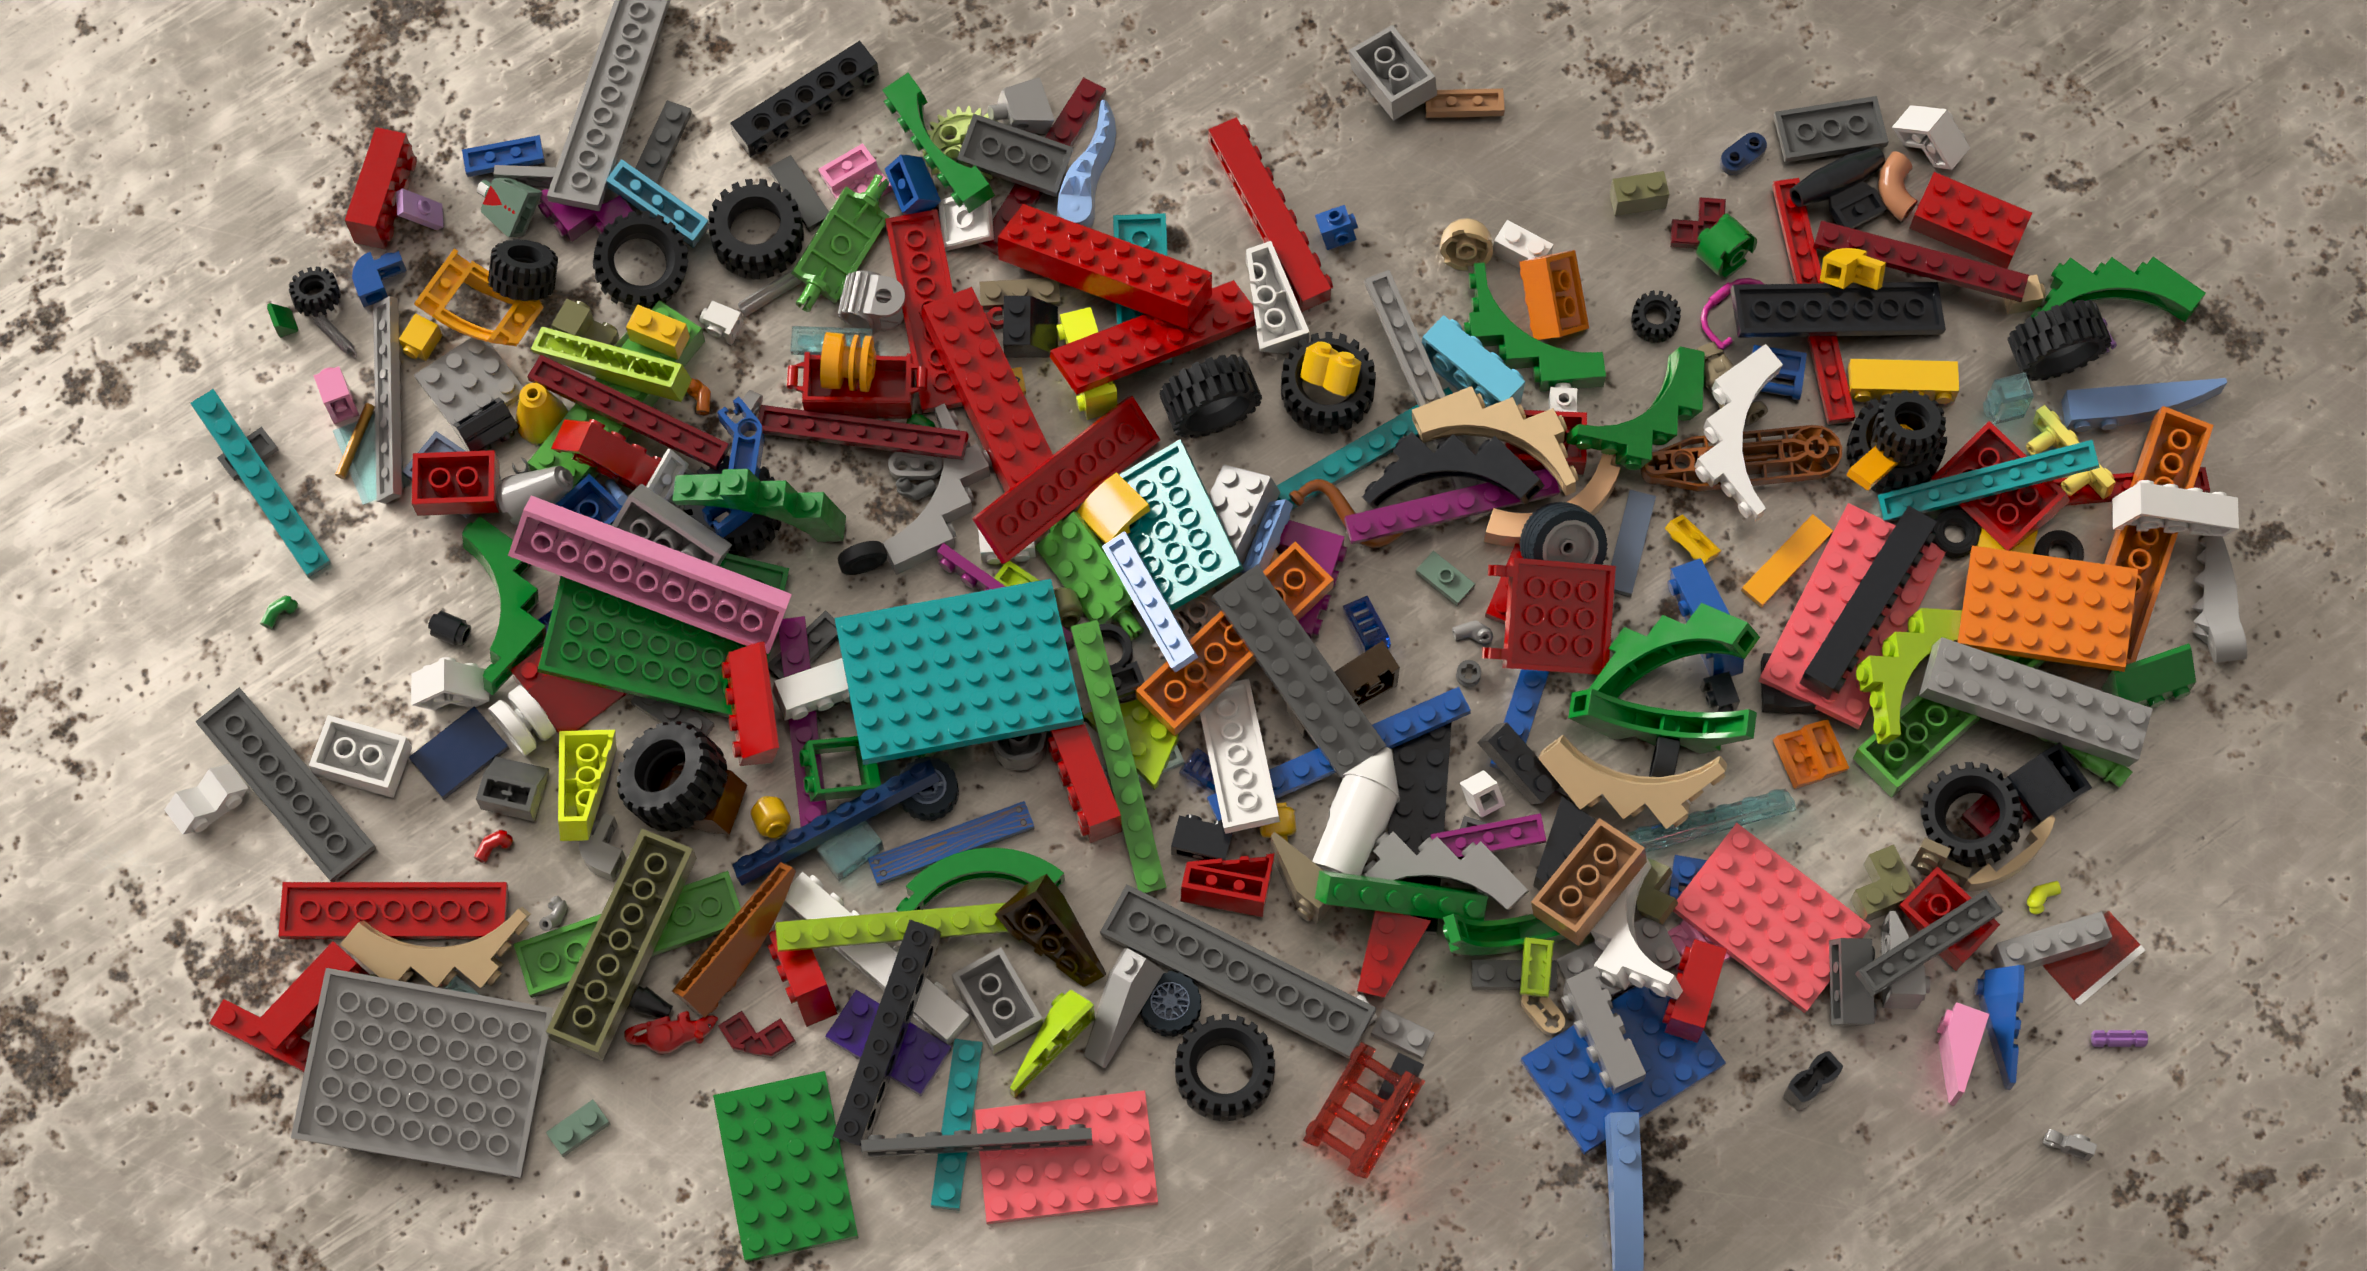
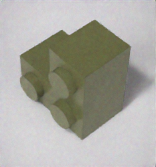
M566 299L551 324L553 330L613 346L620 339L618 331L613 325L594 321L590 307L578 300L573 302Z
M1894 844L1868 855L1864 866L1872 883L1856 889L1851 897V902L1858 916L1864 921L1869 922L1888 914L1890 911L1901 909L1899 905L1916 889Z

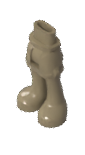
M1714 341L1696 349L1705 352L1704 383L1711 392H1713L1714 381L1734 367L1723 349H1719ZM1753 401L1745 419L1747 426L1757 422L1767 414L1768 409L1765 403L1762 401ZM1718 403L1720 409L1725 406L1724 404L1721 405Z

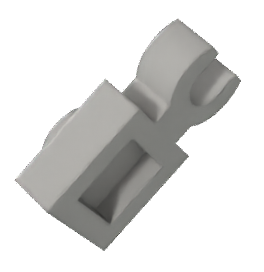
M2049 1129L2048 1133L2046 1132L2043 1144L2046 1146L2059 1148L2063 1153L2089 1161L2094 1156L2097 1144L2090 1142V1138L2084 1135L2074 1134L2073 1136H2065L2052 1129Z

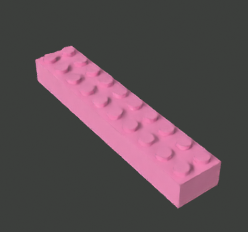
M532 495L523 510L508 554L512 558L743 645L749 646L765 641L767 654L770 653L792 595Z

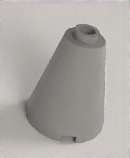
M563 466L507 476L497 486V500L502 512H508L512 517L509 521L518 526L523 510L531 495L556 504L573 488V476Z

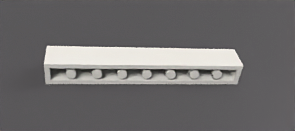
M803 872L791 883L783 903L800 920L860 915L854 910L850 913L843 907L845 903L839 896L833 892L829 895L822 889L824 885L814 875L808 877ZM886 943L833 947L881 990H885L899 951L897 946L891 948ZM925 978L912 1016L938 1039L950 1045L971 1022L970 1015L968 1014L970 1010L960 1000L957 999L954 1002L947 996L949 992L939 982L936 981L933 984Z

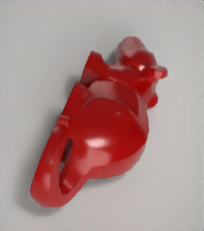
M685 1011L677 1015L678 1020L670 1021L669 1016L629 1027L624 1031V1038L630 1044L646 1045L657 1053L668 1054L681 1047L684 1043L693 1040L701 1044L704 1038L712 1031L718 1021V1017L707 1015L705 1018L690 1020L689 1011ZM645 1029L647 1030L645 1033H643V1034H641V1035H638V1036L634 1035V1034H636V1033L639 1032V1031H642V1030H645Z

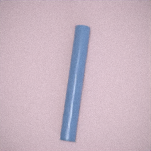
M606 480V488L616 501L623 506L628 498L615 480Z

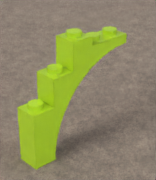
M1920 608L1908 618L1909 632H1894L1883 641V656L1870 655L1857 665L1856 677L1859 681L1860 691L1871 693L1870 705L1873 708L1874 715L1873 729L1876 733L1878 744H1889L1901 735L1900 707L1906 683L1919 662L1931 654L1932 646L1941 637L1958 642L1962 610Z

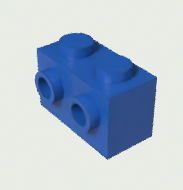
M900 154L885 168L902 213L913 214L930 211L941 202L923 157Z

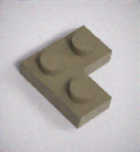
M1926 837L1911 863V866L1916 867V870L1924 875H1929L1938 866L1961 888L1965 885L1972 870L1947 859L1951 848Z

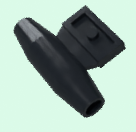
M1877 147L1848 154L1813 171L1790 189L1791 200L1797 207L1829 200V212L1836 224L1853 229L1883 214L1888 209L1876 189L1864 182L1882 168L1885 163V156Z

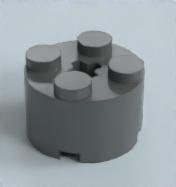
M1046 731L1021 736L1023 741H1017L1016 737L992 741V748L996 759L1006 769L1027 770L1036 766L1045 757L1047 750Z

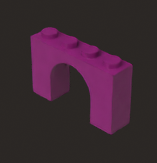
M1289 520L1283 529L1280 544L1276 550L1282 554L1296 541L1334 579L1333 587H1335L1339 576V571H1336L1338 562H1344L1348 547L1344 546L1345 536ZM1326 594L1298 621L1311 640L1314 635H1319L1323 620L1319 618L1322 610L1327 611L1331 595Z

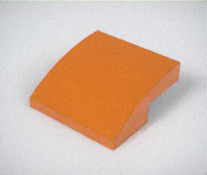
M1828 719L1804 725L1800 730L1777 735L1773 739L1794 789L1817 783L1850 769Z

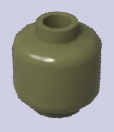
M1062 587L1055 588L1054 594L1061 624L1066 629L1071 628L1082 617L1083 607L1074 590Z

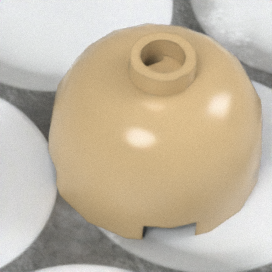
M1469 218L1459 219L1452 222L1443 231L1440 241V254L1445 258L1446 265L1457 270L1469 271L1468 266H1474V263H1485L1486 265L1491 260L1493 254L1492 237L1483 223Z

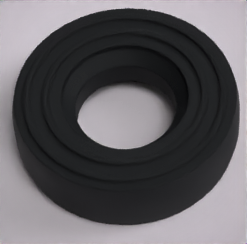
M1950 509L1942 512L1935 518L1937 523L1933 531L1937 535L1932 543L1946 552L1944 556L1961 558L1971 553L1972 546H1977L1980 537L1979 525L1965 511ZM1953 524L1961 526L1965 531V539L1958 543L1949 541L1945 536V528Z
M2054 530L2046 533L2039 539L2034 549V554L2049 556V549L2059 545L2068 550L2069 559L2084 560L2082 543L2075 535L2064 530Z
M866 541L846 548L838 555L837 559L843 574L857 575L881 566L887 560V553L883 543L879 541Z

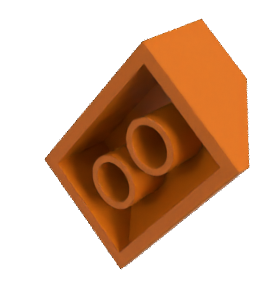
M1575 250L1519 262L1533 338L1537 340L1557 338L1589 329Z

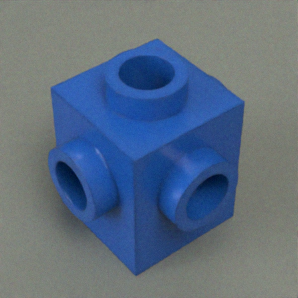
M1345 205L1315 215L1327 250L1357 240L1354 229L1358 228L1353 213L1348 215Z

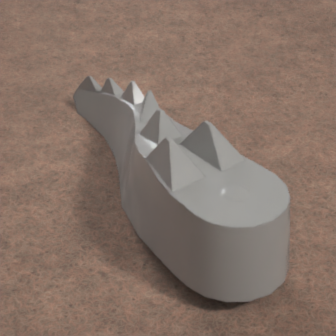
M2203 535L2205 537L2199 540V543L2206 547V549L2197 556V560L2205 565V570L2194 579V582L2204 588V596L2192 606V609L2200 613L2194 620V623L2198 626L2193 632L2207 644L2214 663L2247 659V643L2240 622L2237 585L2223 536Z

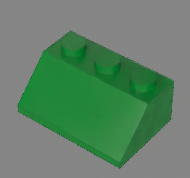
M2188 643L2127 664L2125 672L2112 670L2101 688L2103 692L2144 706L2149 705L2150 708L2162 705L2166 699L2174 697L2176 700L2184 698L2191 693L2190 690L2196 683L2191 646Z

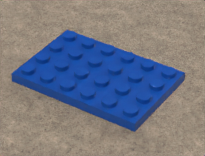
M1635 986L1611 1001L1613 1005L1611 1009L1612 1014L1617 1013L1620 1015L1624 1024L1626 1034H1623L1624 1040L1627 1038L1631 1039L1646 1072L1644 1081L1614 1095L1610 1087L1607 1089L1604 1087L1599 1073L1602 1071L1597 1062L1592 1063L1586 1050L1589 1045L1585 1037L1580 1038L1574 1025L1521 1058L1520 1061L1583 1154L1588 1153L1606 1141L1605 1117L1609 1113L1639 1112L1640 1120L1725 1066L1726 1062L1704 1030L1698 1043L1665 1033L1667 1024L1663 1023L1662 1020L1670 998H1674L1667 995L1666 997H1661L1645 986L1642 988Z

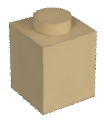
M2037 275L2029 276L2022 302L2003 298L2007 314L2032 311L2038 306L2040 307L2046 296L2043 283H2039Z

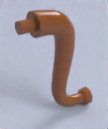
M1323 479L1309 481L1298 491L1293 490L1289 494L1290 499L1300 507L1304 503V498L1312 492H1323L1329 498L1345 527V516L1356 514L1340 490L1332 483ZM1404 533L1360 542V544L1367 547L1380 548L1394 542Z

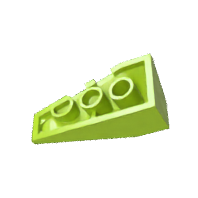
M1071 989L1066 994L1060 993L1052 1001L1051 1005L1053 1007L1046 1016L1010 1086V1092L1014 1098L1095 1020L1094 1004Z

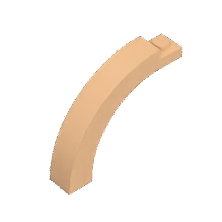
M1602 453L1599 465L1592 479L1581 492L1567 501V503L1578 505L1595 516L1607 502L1617 482L1620 467H1617L1615 464L1616 454L1606 455ZM1493 508L1485 532L1484 542L1514 547L1515 543L1520 544L1522 529L1532 513H1514Z

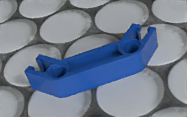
M737 397L733 400L735 407L733 412L736 416L741 413L744 417L738 423H734L727 416L729 410L726 407L717 412L720 423L733 438L728 469H749L759 479L765 441L763 428L759 419L743 400ZM747 431L756 432L751 437L744 436ZM706 506L702 509L704 520L710 527L713 525L716 534L722 538L746 522L753 514L742 510ZM725 512L729 514L720 523L717 520L712 521Z

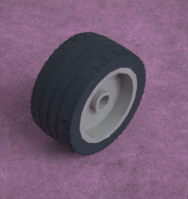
M1554 502L1537 509L1526 521V524H1524L1522 534L1520 535V551L1523 559L1603 565L1606 559L1608 543L1603 526L1590 512L1572 503Z

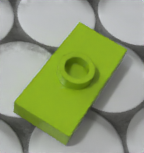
M1527 937L1524 939L1519 995L1549 997L1554 941Z

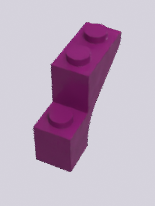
M549 189L542 190L543 193L538 208L546 218L551 217L555 223L553 225L562 237L566 235L571 242L593 227H596L597 231L602 234L604 227L608 223H614L616 217L620 215L623 218L627 217L628 212L633 211L620 195L602 204L600 211L549 202L547 198Z

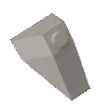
M1128 948L1123 949L1109 972L1084 1052L1086 1058L1103 1068L1107 1067L1164 973L1162 969L1148 959Z

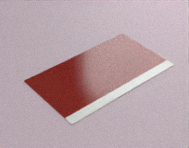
M2107 911L2104 917L2112 938L2105 947L2043 965L2046 971L2079 1006L2145 951L2140 943L2110 911Z

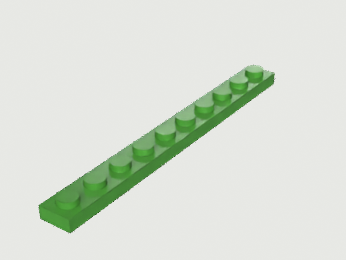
M1098 620L1071 626L1110 784L1121 814L1122 830L1137 889L1146 894L1166 889L1161 863Z

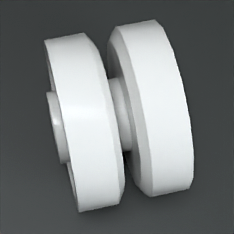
M519 685L508 693V699L514 707V711L502 700L497 701L488 710L521 754L526 756L537 748L536 741L530 731L543 741H546L557 732L539 703Z

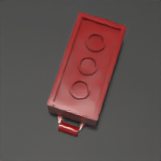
M810 352L804 353V362L788 366L787 388L802 393L804 410L852 417L908 419L913 414L914 393L927 390L928 369L914 364L911 353H907V356L876 355L875 375L869 392L860 391L859 379L856 390L851 391L848 378H844L841 389L821 388V355H812ZM798 369H804L803 386H798ZM914 370H917L916 388H914Z

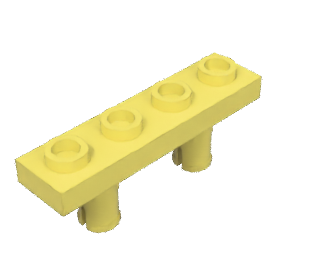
M2045 405L2036 410L2033 424L2042 433L2027 443L2026 449L2030 455L2042 453L2052 445L2058 449L2079 443L2076 434L2071 430H2067L2054 411H2050ZM2099 464L2100 468L2071 475L2062 481L2061 487L2067 495L2071 496L2089 484L2102 499H2105L2112 494L2115 480L2112 473L2106 468L2103 469Z

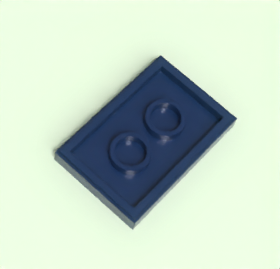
M474 706L410 755L409 759L444 800L488 766L495 757L501 756L510 748Z

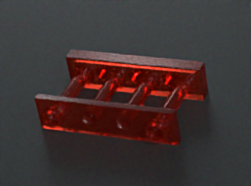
M1361 1042L1351 1052L1350 1062L1316 1119L1307 1126L1303 1141L1316 1147L1320 1145L1321 1141L1350 1159L1348 1171L1358 1177L1367 1179L1425 1080L1409 1071H1406L1404 1075H1398L1372 1058L1376 1051L1374 1047ZM1365 1067L1394 1085L1395 1090L1388 1100L1382 1099L1357 1082ZM1351 1092L1380 1110V1115L1375 1124H1368L1342 1107ZM1336 1117L1365 1135V1140L1360 1149L1355 1150L1328 1132Z

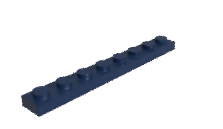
M930 759L914 765L910 770L899 776L889 778L886 783L865 791L854 800L840 804L837 809L825 815L817 816L812 822L801 828L791 830L786 836L765 844L754 853L739 858L732 866L741 886L775 869L780 862L786 863L939 782L940 779Z

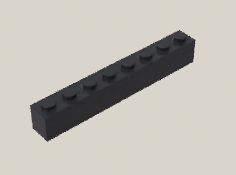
M1908 505L1805 670L1800 681L1801 685L1829 700L1833 692L1839 694L1846 682V679L1843 678L1845 672L1849 671L1852 673L1860 659L1856 657L1858 651L1861 649L1865 652L1873 638L1869 636L1871 630L1874 628L1878 631L1886 617L1882 615L1884 609L1888 608L1891 610L1899 596L1895 594L1897 588L1901 587L1904 589L1911 577V574L1908 573L1910 567L1917 568L1924 556L1920 552L1925 545L1929 548L1937 533L1933 529L1937 521Z

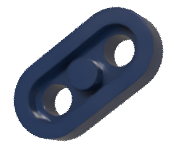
M1755 132L1744 135L1722 153L1720 159L1721 169L1729 175L1742 173L1764 156L1767 148L1766 139L1761 134ZM1750 142H1755L1758 146H1752ZM1730 157H1737L1738 161H1732Z

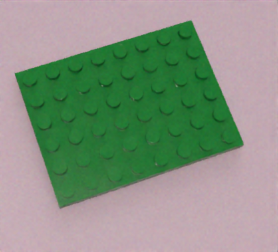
M727 553L719 566L785 591L789 568ZM561 576L537 672L729 718V715L733 714L731 705L726 703L725 689L729 688L728 678L724 679L722 675V662H725L729 652L746 647V645ZM766 653L767 662L769 661L770 653Z

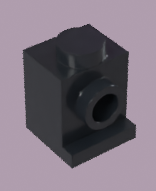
M1730 671L1703 678L1700 689L1701 692H1705V699L1709 708H1713L1714 712H1732L1737 710L1740 700Z

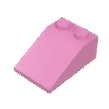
M1957 1002L1952 1010H1946L1937 1028V1033L1941 1034L1938 1044L1948 1102L1952 1106L1956 1105L1965 1092L1989 1017L1988 1013Z

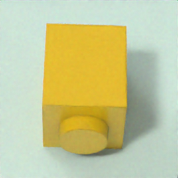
M415 313L400 336L399 341L403 352L412 359H417L418 357L427 361L443 335L438 324Z

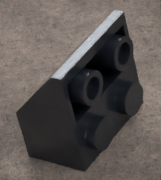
M2060 742L2040 753L2007 776L2012 782L2014 789H2016L2018 796L2038 823L2074 803L2092 789V786Z

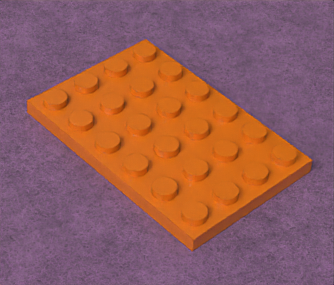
M1972 546L1958 643L1984 652L2125 672L2138 569Z

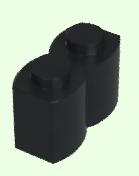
M1830 1051L1818 1055L1807 1070L1801 1071L1793 1077L1783 1096L1796 1110L1808 1107L1815 1100L1819 1092L1828 1089L1834 1084L1843 1069V1065Z

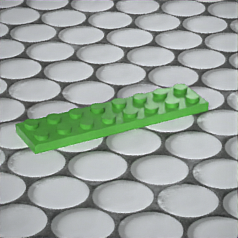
M728 871L684 885L651 957L722 932L741 909ZM601 914L513 944L531 998L568 986Z

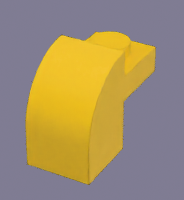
M1854 248L1836 249L1823 257L1820 281L1842 289L1854 282L1878 290L1883 284L1886 262L1866 256L1867 251Z

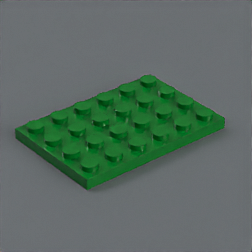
M825 1071L713 1095L745 1263L859 1238L840 1142L838 1138L833 1137L836 1122Z

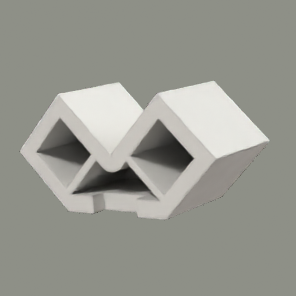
M231 764L210 768L197 787L176 792L164 810L182 835L191 832L199 833L228 811L240 805L248 787Z

